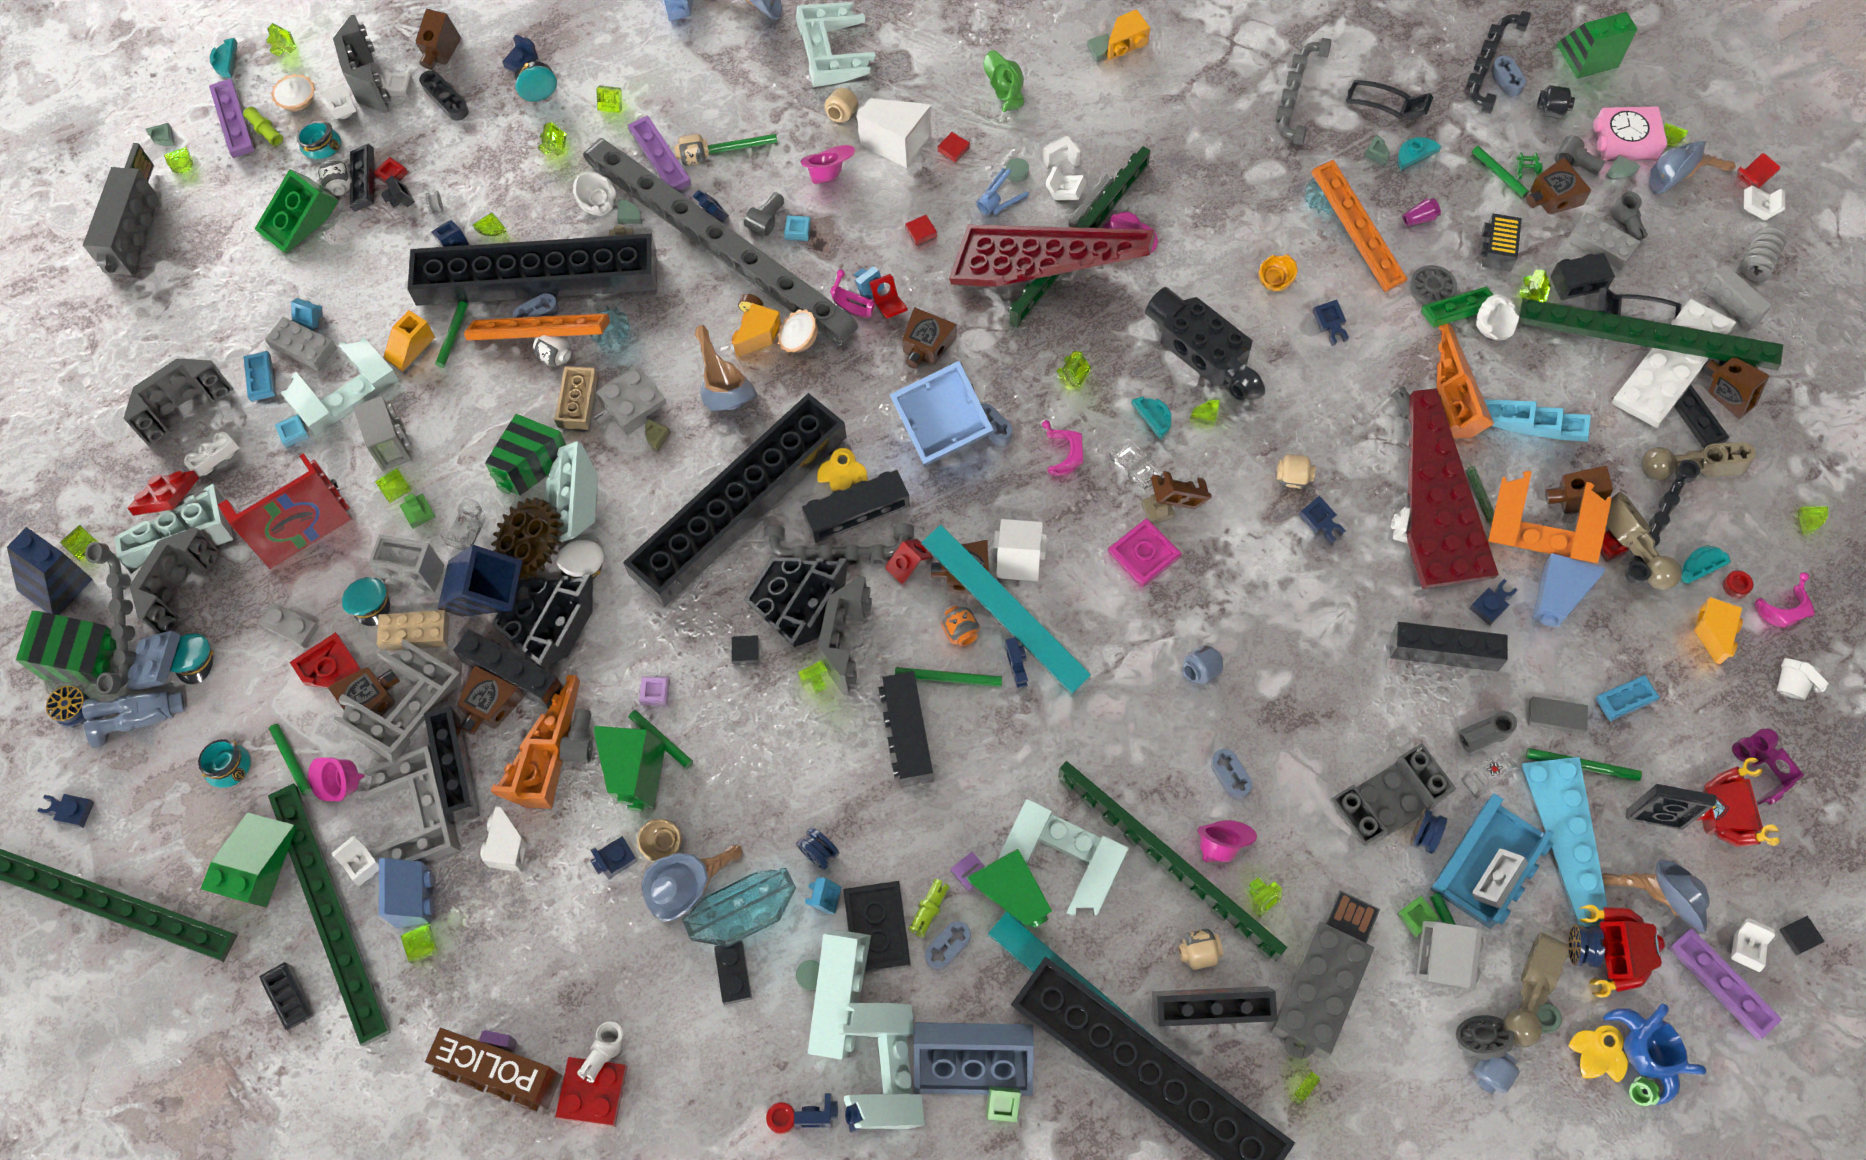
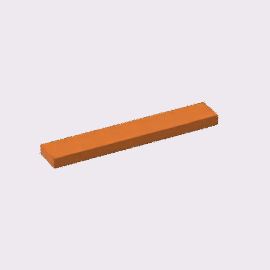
M1334 159L1314 168L1311 172L1384 292L1404 284L1408 280Z
M606 313L473 320L465 330L464 335L466 340L530 338L542 335L549 337L603 334L610 323V319Z

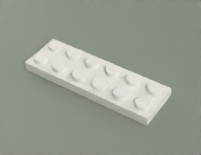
M1690 299L1671 324L1729 335L1736 321ZM1652 348L1613 398L1611 404L1658 429L1711 358Z

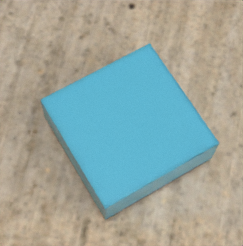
M787 215L784 232L785 240L808 241L811 217Z
M298 414L275 424L285 448L309 438Z

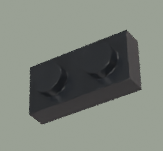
M743 941L714 946L723 1005L752 1000Z

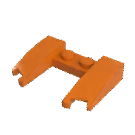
M1532 471L1523 472L1524 478L1507 482L1506 477H1502L1488 542L1548 554L1554 553L1568 558L1598 563L1608 520L1611 497L1608 496L1604 500L1592 491L1595 485L1586 482L1575 532L1521 521Z

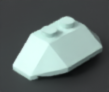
M578 441L559 447L558 457L553 463L546 481L545 501L558 508L556 512L562 515L559 520L564 522V525L559 528V530L564 532V535L558 537V540L561 542L575 538L595 522L598 474L583 445Z

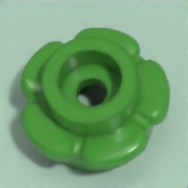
M1644 1076L1635 1078V1082L1630 1085L1629 1089L1631 1099L1640 1106L1657 1104L1660 1100L1658 1085L1653 1080H1648Z

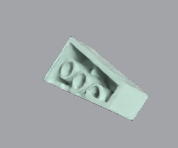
M214 484L206 487V492L197 497L191 495L183 500L185 503L175 509L161 511L160 515L151 522L145 520L114 537L117 558L131 574L144 564L159 540L191 528L200 529L215 546L233 540L231 525L217 505L225 499Z
M841 930L823 935L808 1054L844 1059L849 1056L850 1052H853L856 1036L838 1034V1026L843 1023L850 1024L852 1011H846L843 1008L844 1005L859 1003L871 935Z

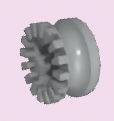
M435 191L433 195L426 193V202H429L426 204L429 205L430 214H434L435 211L443 212V204L439 192Z

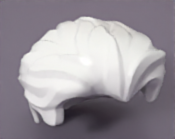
M584 172L574 180L573 194L583 211L592 215L603 216L613 209L617 193L608 178L596 172Z
M1494 294L1482 303L1477 315L1476 325L1485 337L1494 340H1506L1513 336L1519 315L1514 310L1515 305L1504 295Z

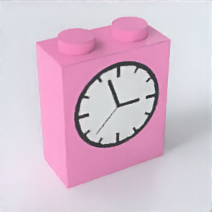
M1659 107L1602 108L1598 117L1594 119L1593 130L1597 133V150L1601 152L1602 160H1616L1619 155L1629 160H1658L1667 146Z

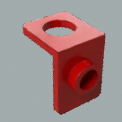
M1762 153L1746 169L1738 168L1737 177L1747 186H1754L1759 189L1780 170V166L1765 153Z
M891 274L870 281L869 284L875 306L886 319L908 310L906 304L898 296ZM882 283L890 285V290L885 295H880L877 292L878 286Z
M918 539L903 541L886 564L885 569L903 584L920 561L932 559L934 556ZM914 546L921 549L924 553L918 551Z

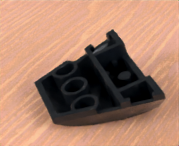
M771 557L747 593L744 601L794 648L818 639L821 634L828 597L845 586L848 560L825 561L824 558H817L816 561H802L801 558Z
M586 574L582 578L562 576L558 580H547L546 578L518 580L513 609L511 611L499 612L492 625L542 668L567 658L593 612V577L591 574Z

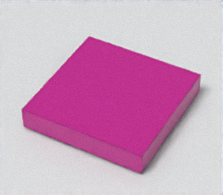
M1147 518L1108 548V553L1142 588L1182 556V553Z

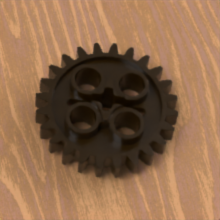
M534 497L533 500L526 498L525 503L518 501L517 509L511 506L510 515L503 514L502 516L505 521L497 523V526L500 528L499 532L493 533L497 537V540L491 543L492 546L496 547L493 551L522 560L518 580H521V578L528 580L530 575L537 577L538 569L544 572V564L546 562L552 564L551 555H558L555 547L562 545V542L558 540V537L564 535V532L559 530L564 525V522L559 520L562 515L556 512L557 507L544 499L540 500Z

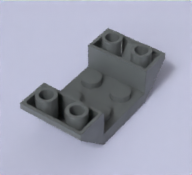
M355 14L350 15L333 37L342 73L357 103L382 113H387L389 111L386 102H390L385 88H380L383 85L378 72L373 73L370 65H366L374 62L372 52H375L373 43L370 38H365L368 34L363 22L359 23Z
M177 358L133 387L124 414V420L149 446L170 432L160 418L171 413L175 408L192 399L201 391L214 403L234 389L212 360Z
M194 527L159 540L130 584L137 617L156 634L173 631L179 617L165 604L171 599L179 581L185 577L188 567L207 573L217 560L220 551L200 529Z
M859 576L828 597L818 643L822 666L843 695H849L850 686L855 687L857 671H855V661H852L850 651L841 649L839 636L845 633L846 620L864 622L865 613L870 614L872 598H870L871 588L867 587L866 577Z
M1423 743L1401 755L1392 766L1357 787L1352 785L1332 797L1330 801L1363 847L1383 840L1421 816L1424 809H1432L1457 788Z

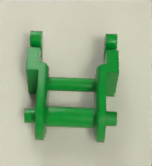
M1522 152L1519 153L1516 157V160H1518L1516 168L1517 180L1522 179L1523 173L1521 171L1523 168H1533L1534 172H1536V177L1541 174L1543 166L1542 163H1539L1540 157H1538V153H1534L1533 156H1523ZM1524 161H1532L1533 164H1524Z

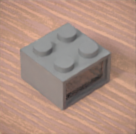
M383 396L353 406L365 445L382 471L411 461L408 451L412 450L407 436H404V424L400 416H397L392 403L387 404Z
M381 534L377 538L369 560V564L387 587L392 589H400V587L409 588L411 591L419 594H424L425 592L435 593L445 566L429 543Z

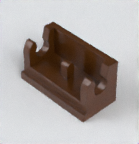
M1163 471L1164 478L1156 474L1151 477L1157 503L1196 509L1212 498L1211 493L1208 492L1206 481L1203 478H1197L1199 488H1196L1193 481L1173 480L1171 473L1168 471Z

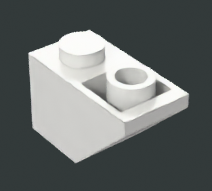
M495 807L494 813L490 815L487 823V830L489 832L487 842H484L481 847L482 861L489 868L522 872L528 844L503 809Z

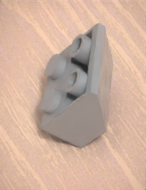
M1423 921L1416 979L1447 986L1475 989L1480 977L1478 962L1479 954L1484 945L1483 929Z

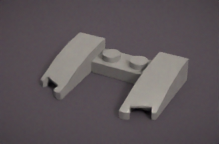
M406 640L401 641L403 650L389 655L386 649L380 650L378 653L379 658L416 683L388 718L384 719L344 694L339 698V703L345 705L343 718H334L337 725L392 763L397 760L411 743L410 737L425 720L424 713L433 711L441 700L445 702L461 683L460 672Z
M428 745L398 757L394 763L387 761L364 771L365 775L372 776L368 791H359V800L365 801L410 788L419 831L371 849L370 853L374 858L377 859L383 856L390 859L427 863L460 851L455 826L449 822V819L443 813L431 748Z

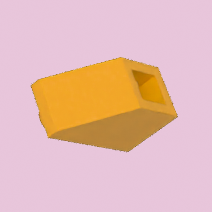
M1137 9L1117 17L1108 42L1107 58L1109 60L1123 56L1129 51L1148 44L1150 26Z
M752 303L749 311H745L742 316V325L739 331L736 330L732 337V345L734 346L736 356L741 357L773 344L782 325L779 311Z
M408 310L391 329L383 356L384 360L403 372L435 338L428 322Z
M1709 597L1699 608L1694 631L1714 662L1721 664L1736 652L1738 643L1734 640L1743 624V619L1740 618L1742 608Z

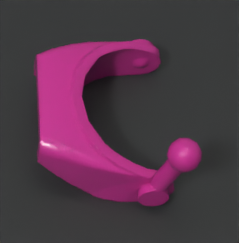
M839 269L835 283L830 290L832 299L845 311L859 317L870 318L875 307L874 300L839 287L842 277L845 276V271ZM852 299L854 301L867 305V307H861L852 302H849V300Z
M1048 420L1043 421L1042 427L1047 429L1048 438L1065 439L1071 444L1070 453L1067 458L1058 465L1048 467V473L1053 476H1063L1073 472L1083 463L1082 433L1070 430H1055L1051 428Z
M1800 573L1799 585L1793 587V591L1800 602L1798 607L1779 609L1769 605L1764 599L1758 598L1755 601V608L1759 615L1769 624L1782 628L1793 625L1801 619L1812 618L1815 615L1814 607L1804 589L1805 582L1809 579L1808 573Z

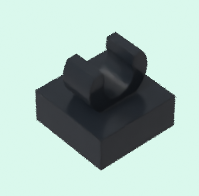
M393 175L385 180L389 189L383 191L381 196L385 202L389 201L393 208L400 203L409 207L415 202L407 186Z

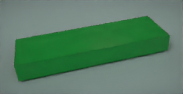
M1486 286L1423 305L1421 313L1433 328L1477 315L1482 303L1494 294Z

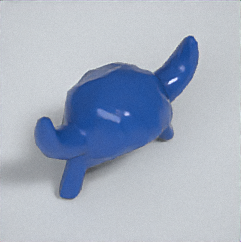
M1661 1004L1647 1020L1638 1012L1629 1008L1611 1010L1603 1016V1020L1621 1021L1630 1028V1032L1624 1041V1052L1629 1063L1639 1074L1647 1078L1661 1079L1663 1090L1660 1094L1659 1102L1655 1105L1666 1104L1672 1101L1679 1093L1680 1080L1678 1074H1706V1068L1703 1065L1688 1063L1687 1050L1681 1037L1670 1023L1662 1020L1669 1011V1007L1666 1004Z

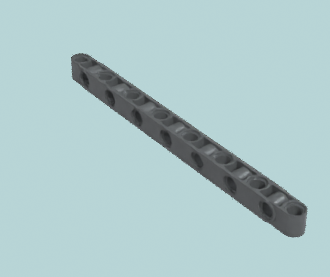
M599 138L583 153L585 160L595 170L789 311L796 313L799 309L802 311L807 309L808 312H812L813 317L816 318L815 322L818 326V331L834 343L842 345L858 329L855 319L831 300L605 139Z

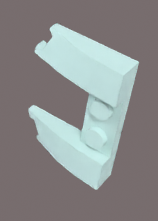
M852 2L797 6L796 21L799 33L803 36L813 87L846 82L870 74L871 68L867 66L869 61H874L875 52L832 55L826 32L865 22V15L863 13L854 15L850 11L853 8Z
M361 338V341L347 344L346 342H341L338 344L361 374L321 401L297 372L292 375L291 379L293 381L286 391L282 390L281 394L315 436L354 411L353 406L369 401L399 380L393 369L365 338Z
M1026 799L998 859L1019 849L1026 864H1028L1038 842H1041L1089 865L1068 908L1067 914L1076 916V908H1094V916H1098L1129 848L1105 836L1100 838L1052 815L1051 810Z
M897 1003L845 1004L843 1008L846 1011H852L849 1025L843 1023L838 1026V1034L878 1037L883 1094L844 1096L846 1106L856 1103L863 1120L854 1124L855 1128L911 1129L924 1126L922 1095L912 1094L906 1036L914 1035L915 1032L912 1005Z

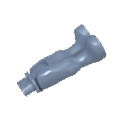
M163 691L161 693H146L132 696L124 695L117 697L114 701L104 702L93 698L85 700L82 705V713L87 720L83 724L84 730L92 748L103 746L106 743L108 733L117 730L123 732L150 726L167 718H173L175 713L185 711L182 691L171 694L169 691ZM119 714L114 718L103 719L107 715Z

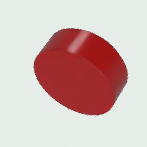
M1739 570L1732 571L1723 580L1725 592L1734 598L1747 596L1754 586L1750 575Z
M778 1102L769 1108L766 1114V1122L774 1133L786 1134L795 1127V1110L793 1107L785 1102Z

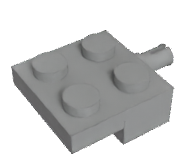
M636 365L596 391L598 399L605 410L593 418L599 426L612 418L625 434L629 435L646 424V417L667 403L664 396L639 366Z

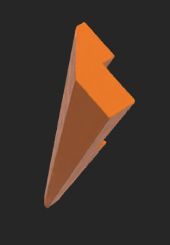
M1447 323L1439 326V330L1442 332L1441 343L1438 344L1441 360L1437 363L1436 388L1453 438H1471L1492 426L1494 422L1453 327Z
M567 675V683L559 694L553 696L551 699L552 705L546 714H541L519 746L520 752L512 764L508 763L504 768V776L497 785L493 784L491 788L492 794L526 808H553L563 762L560 759V743L564 736L568 737L580 683L577 675Z

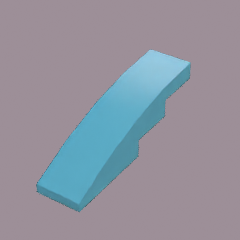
M1484 399L1494 422L1492 427L1559 440L1588 442L1591 415L1564 414V408L1537 407V401Z

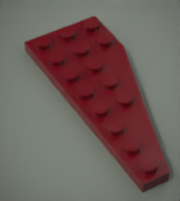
M968 224L949 280L951 285L998 287L1148 256L1152 250L1155 233L1154 230Z
M1433 388L1413 391L1410 395L1409 423H1411L1409 446L1411 447V457L1408 462L1410 513L1407 542L1422 589L1495 579L1499 573L1438 390Z

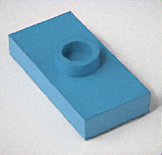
M264 351L243 356L249 400L252 402L276 396L270 353Z
M1643 675L1599 694L1595 699L1609 722L1658 701L1660 697L1646 675Z

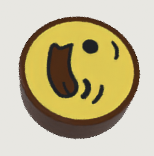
M743 294L738 302V307L741 311L745 312L749 311L752 303L760 306L764 304L755 295Z

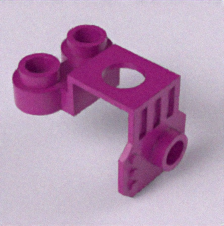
M1769 728L1759 729L1751 737H1743L1732 746V752L1737 759L1745 762L1748 758H1756L1758 762L1752 763L1753 767L1766 762L1782 782L1756 801L1758 805L1765 802L1768 805L1776 803L1784 797L1785 792L1795 785L1794 783L1804 776L1783 747L1778 750L1775 749L1779 738L1777 733ZM1776 760L1785 761L1790 767V772L1784 773L1780 771L1776 765Z

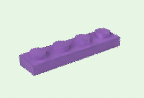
M232 79L209 85L232 158L255 151Z
M648 115L627 125L629 132L661 180L677 191L691 185L690 178Z
M1692 928L1688 929L1668 947L1677 959L1757 1040L1763 1039L1782 1021L1780 1016Z

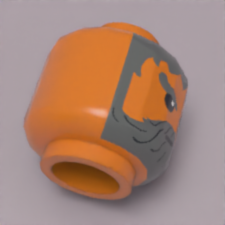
M953 606L945 612V617L941 622V627L951 644L964 647L973 643L978 638L980 625L970 608Z

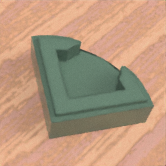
M1108 33L1087 41V46L1096 62L1103 59L1108 52V42L1110 39Z
M169 123L146 128V132L156 144L161 146L174 145L172 127Z
M1376 135L1367 148L1365 157L1386 166L1390 152L1385 145L1384 139Z
M1619 155L1606 176L1614 179L1625 176L1631 177L1637 173L1641 165Z
M619 199L618 224H642L640 211L636 205L627 200Z

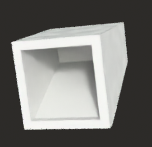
M870 98L857 112L860 145L905 168L910 165L931 138V108L928 104Z

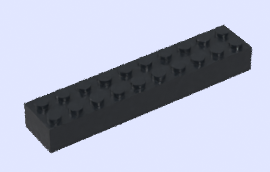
M652 233L410 249L407 290L416 306L459 303L460 301L467 303L529 299L541 294H551L554 297L654 291L656 290L657 250Z
M806 394L623 562L628 575L665 608L847 438L845 422L811 394Z
M1046 956L1011 1003V1006L1211 1159L1284 1160L1294 1146L1295 1142Z

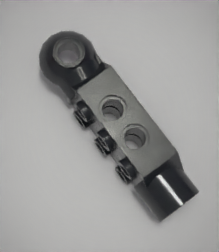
M1164 287L1151 298L1146 307L1145 314L1163 328L1161 344L1215 387L1229 384V392L1235 399L1245 401L1246 399L1254 400L1264 396L1265 386L1261 377L1255 370L1246 366L1252 347V339L1198 297L1183 300L1168 287Z

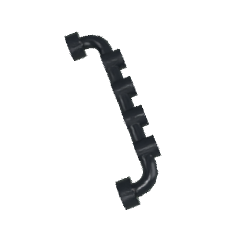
M1522 11L1520 15H1506L1500 19L1498 24H1491L1488 38H1491V40H1485L1481 49V54L1485 55L1484 57H1477L1474 70L1477 73H1471L1467 82V87H1471L1469 96L1475 104L1482 106V112L1491 114L1496 102L1497 95L1487 93L1486 97H1483L1479 94V90L1482 88L1485 76L1489 71L1493 57H1495L1498 45L1503 38L1506 26L1508 24H1517L1516 29L1526 31L1531 12Z
M1683 460L1675 470L1676 479L1669 492L1659 501V512L1649 521L1651 529L1649 534L1655 540V548L1660 543L1659 535L1670 522L1669 515L1680 502L1679 494L1685 483L1693 482L1700 474V467L1695 461ZM1634 555L1629 562V567L1625 571V578L1633 585H1641L1649 578L1650 569L1641 556Z

